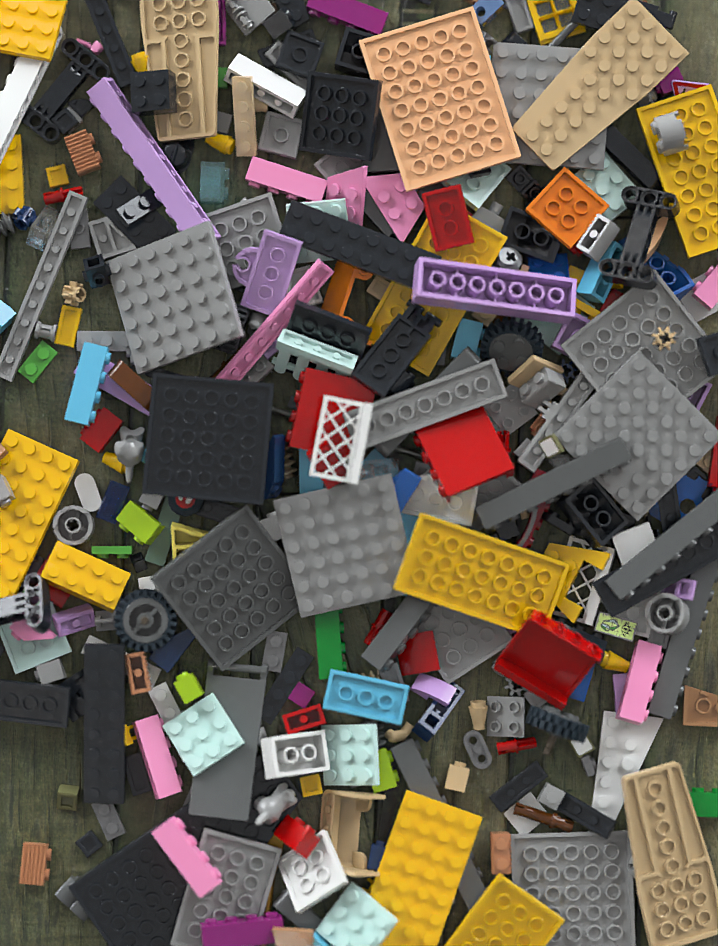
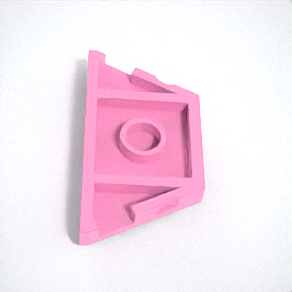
M362 166L327 177L326 200L346 198L348 221L363 226L368 166Z
M400 173L367 176L366 189L397 239L404 242L425 209L423 202L415 190L406 193Z

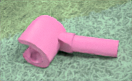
M79 38L76 39L95 55H99L104 50V47L98 41L91 45Z

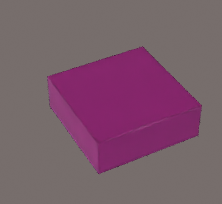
M298 682L288 699L300 707L306 708L315 691Z

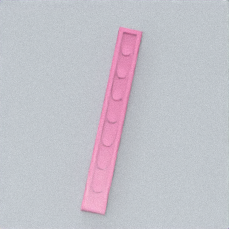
M317 259L216 378L241 381L279 337L282 329H286L296 301L308 303L334 271L320 259Z

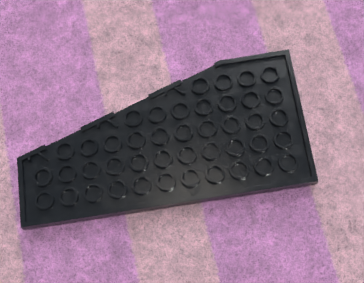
M260 753L256 759L248 821L190 815L189 802L70 883L68 888L108 946H172L170 942L188 881L152 835V832L175 816L176 819L179 818L184 823V830L187 834H191L196 839L197 847H199L204 827L267 844L286 815H290L302 800V796L288 776L266 779L263 756ZM287 783V789L295 791V797L298 799L297 803L284 810L279 819L274 823L265 824L264 822L257 826L255 823L260 814L254 808L255 800L259 796L268 797L272 795L279 784Z

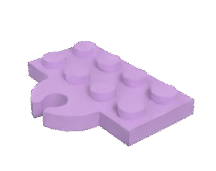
M265 229L259 248H244L235 256L236 259H246L248 261L247 269L240 268L238 264L232 265L235 278L239 283L246 286L240 305L267 315L273 312L286 297L303 245L302 241Z

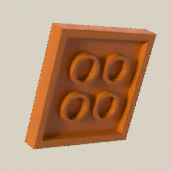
M564 166L526 207L525 212L570 250L585 234V231L588 230L587 228L590 227L594 218L597 217L596 214L602 215L610 205Z

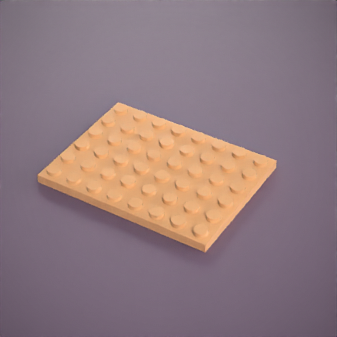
M473 6L359 40L370 79L383 81L379 108L406 193L521 158V153Z

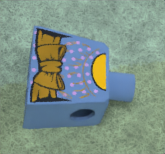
M478 0L473 5L478 23L482 28L507 8L502 0ZM480 11H486L484 16H478Z

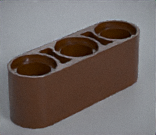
M119 359L107 375L150 412L152 387Z

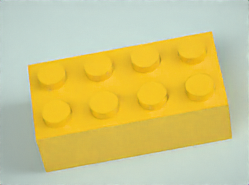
M57 540L41 577L49 585L114 613L131 573Z

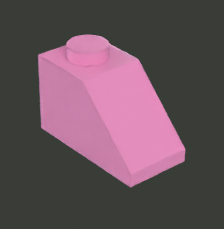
M26 620L13 622L9 627L12 630L11 635L18 641L21 639L24 641L55 639L57 637L51 629L43 634L37 633L27 624Z

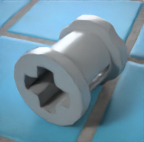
M38 321L35 327L34 338L38 339L40 337L54 342L58 325L54 324V326Z

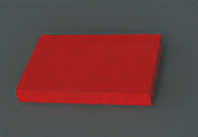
M461 184L421 194L435 252L475 243Z

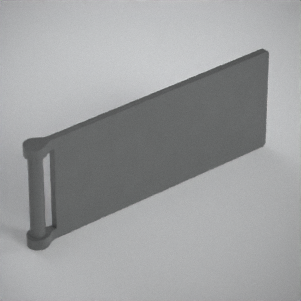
M209 659L204 698L214 693L246 744L196 777L193 776L189 814L248 821L269 666L233 663L225 669V671L260 674V680L214 675L215 669H221L213 659Z

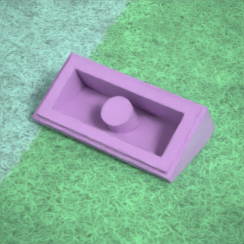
M89 603L52 614V620L58 637L96 626L94 610Z

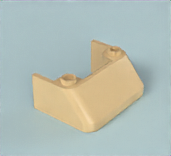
M334 789L324 791L321 802L319 832L321 830L328 831L345 875L354 877L380 876V872L367 870L368 860L364 853L358 852L361 812H368L370 810L372 799H385L386 795Z

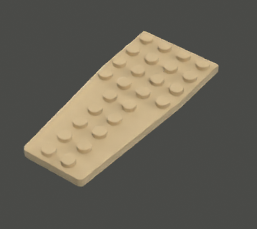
M139 0L145 56L147 55V71L169 69L176 74L177 113L154 115L157 139L164 143L215 137L217 135L218 0Z
M629 0L585 43L514 124L513 131L550 170L554 171L642 100L689 55V52L638 0Z
M672 761L623 776L621 783L637 894L649 946H683L718 935L717 882L681 765L678 762Z

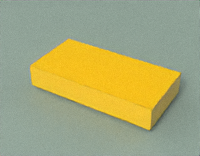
M62 305L54 344L71 348L75 347L83 309Z

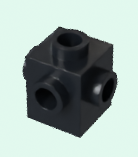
M102 254L83 259L85 271H82L85 283H90L91 289L111 284L109 276L112 275L109 264H105Z

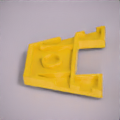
M549 543L543 555L570 564L556 606L571 622L576 623L584 607L566 598L585 561L604 570L612 554Z

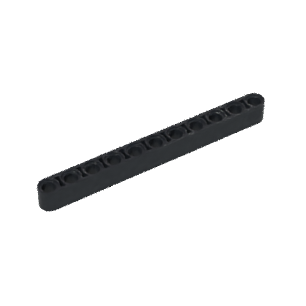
M511 31L501 41L503 43L528 44L515 31ZM612 124L607 127L605 151L643 188L658 190L662 185L655 166Z

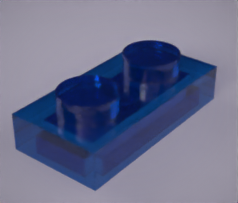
M110 480L96 517L116 524V518L121 512L130 487Z

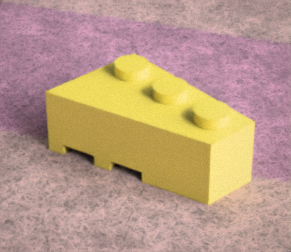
M172 522L173 560L206 535L208 531Z

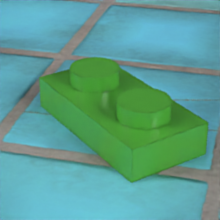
M42 340L18 369V372L34 384L58 355V352Z
M92 546V554H97V558H109V554H117V558H129V554H133V546Z

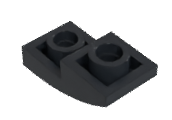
M518 164L505 177L510 185L529 204L543 190V187L536 179L529 175L521 164Z

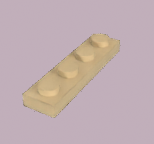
M233 76L231 78L236 157L257 156L253 76Z

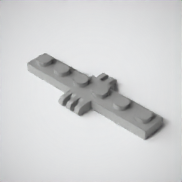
M77 331V351H82L85 341L108 347L110 349L109 352H126V356L130 357V365H135L125 331Z
M581 371L558 404L554 401L549 403L544 399L542 404L547 409L541 406L537 408L543 414L541 418L545 422L517 460L518 463L532 473L536 471L546 456L539 445V441L555 433L582 406L594 389Z

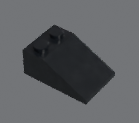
M510 206L500 232L508 237L503 248L511 247L516 249L522 256L553 264L561 242L527 212Z

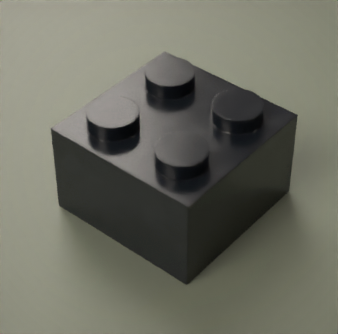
M164 69L130 73L132 113L139 117L177 113L176 74L174 72Z

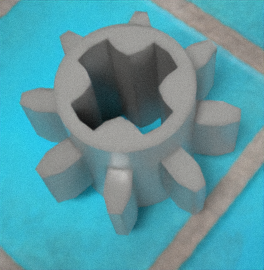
M505 678L508 681V685L504 686V688L511 689L509 695L512 696L514 692H517V695L520 697V691H528L522 686L520 689L516 688L513 690L512 680Z

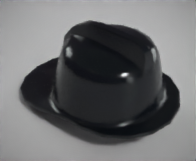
M191 139L163 143L161 150L178 174H182L188 169L195 141Z

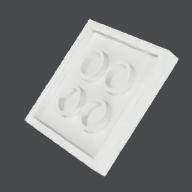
M321 830L315 834L321 840L307 859L293 849L279 858L278 866L295 910L298 913L304 912L348 884V880L326 830Z

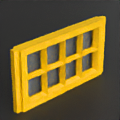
M526 0L540 45L550 44L571 22L577 0ZM578 25L567 38L585 33V27Z

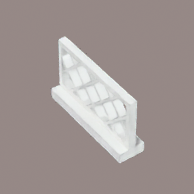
M324 395L309 470L310 476L358 485L373 404ZM328 400L336 402L340 408L333 415H330L326 409ZM350 405L358 406L357 416L350 419L344 409ZM342 411L348 422L338 427L332 417ZM330 419L336 430L327 435L323 430V423ZM350 423L354 429V435L346 439L340 429ZM338 431L344 442L334 447L329 437ZM326 439L332 450L323 455L319 450V443ZM346 443L350 448V455L342 459L336 449ZM334 451L340 462L331 467L325 457ZM323 459L329 469L323 473L314 472L315 464ZM341 463L347 470L345 478L337 477L333 471ZM329 471H331V473L333 474V476H332V475H327L326 473H328Z
M572 536L569 537L567 546H572L574 541L580 543L583 549H586L585 545L590 546L585 540L573 538ZM606 546L597 548L612 554L604 570L597 569L593 565L596 575L587 581L583 570L591 567L592 564L581 568L579 572L583 576L585 583L576 588L572 584L573 589L568 592L570 594L575 591L579 599L577 604H582L585 610L583 618H578L577 622L593 627L601 600L593 585L591 588L589 583L610 573L616 554V549ZM587 585L591 592L589 597L582 600L577 590ZM553 611L554 615L567 618L562 611Z

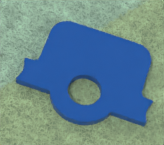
M684 475L676 483L679 507L684 499H691L695 502V506L699 505L703 501L701 496L707 487V481L703 480L700 476L693 480ZM657 502L649 510V513L660 520ZM680 510L681 518H683L686 514Z

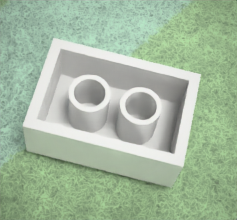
M325 730L260 739L266 779L330 770Z

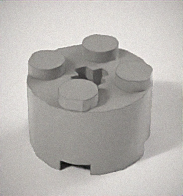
M678 111L653 118L654 122L650 124L653 135L657 134L659 140L656 143L659 155L664 154V156L688 150L689 148L688 144L684 145L683 142L687 137L682 120L676 119L679 115Z
M70 505L57 512L53 521V529L60 541L68 545L77 546L90 540L94 534L95 522L89 511L80 506ZM75 520H77V524H79L78 529H74V531H72V527H69V525L71 522L74 523Z
M661 593L653 599L651 598L645 608V618H647L650 627L664 635L681 633L689 622L690 612L688 605L682 599L670 593ZM665 612H670V616H664Z

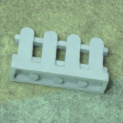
M283 328L276 344V349L279 350L278 356L273 357L271 363L275 364L274 370L278 373H284L286 369L293 371V377L296 380L299 379L300 371H304L306 367L308 368L309 362L317 364L316 370L327 372L328 369L336 371L335 374L351 377L358 356ZM291 355L298 357L296 364L289 362Z

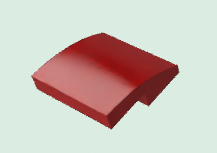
M433 630L417 633L413 639L410 638L407 641V647L400 655L398 654L402 676L440 670Z

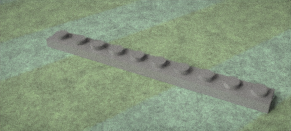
M71 190L68 192L0 355V377L10 382L14 380L89 198Z

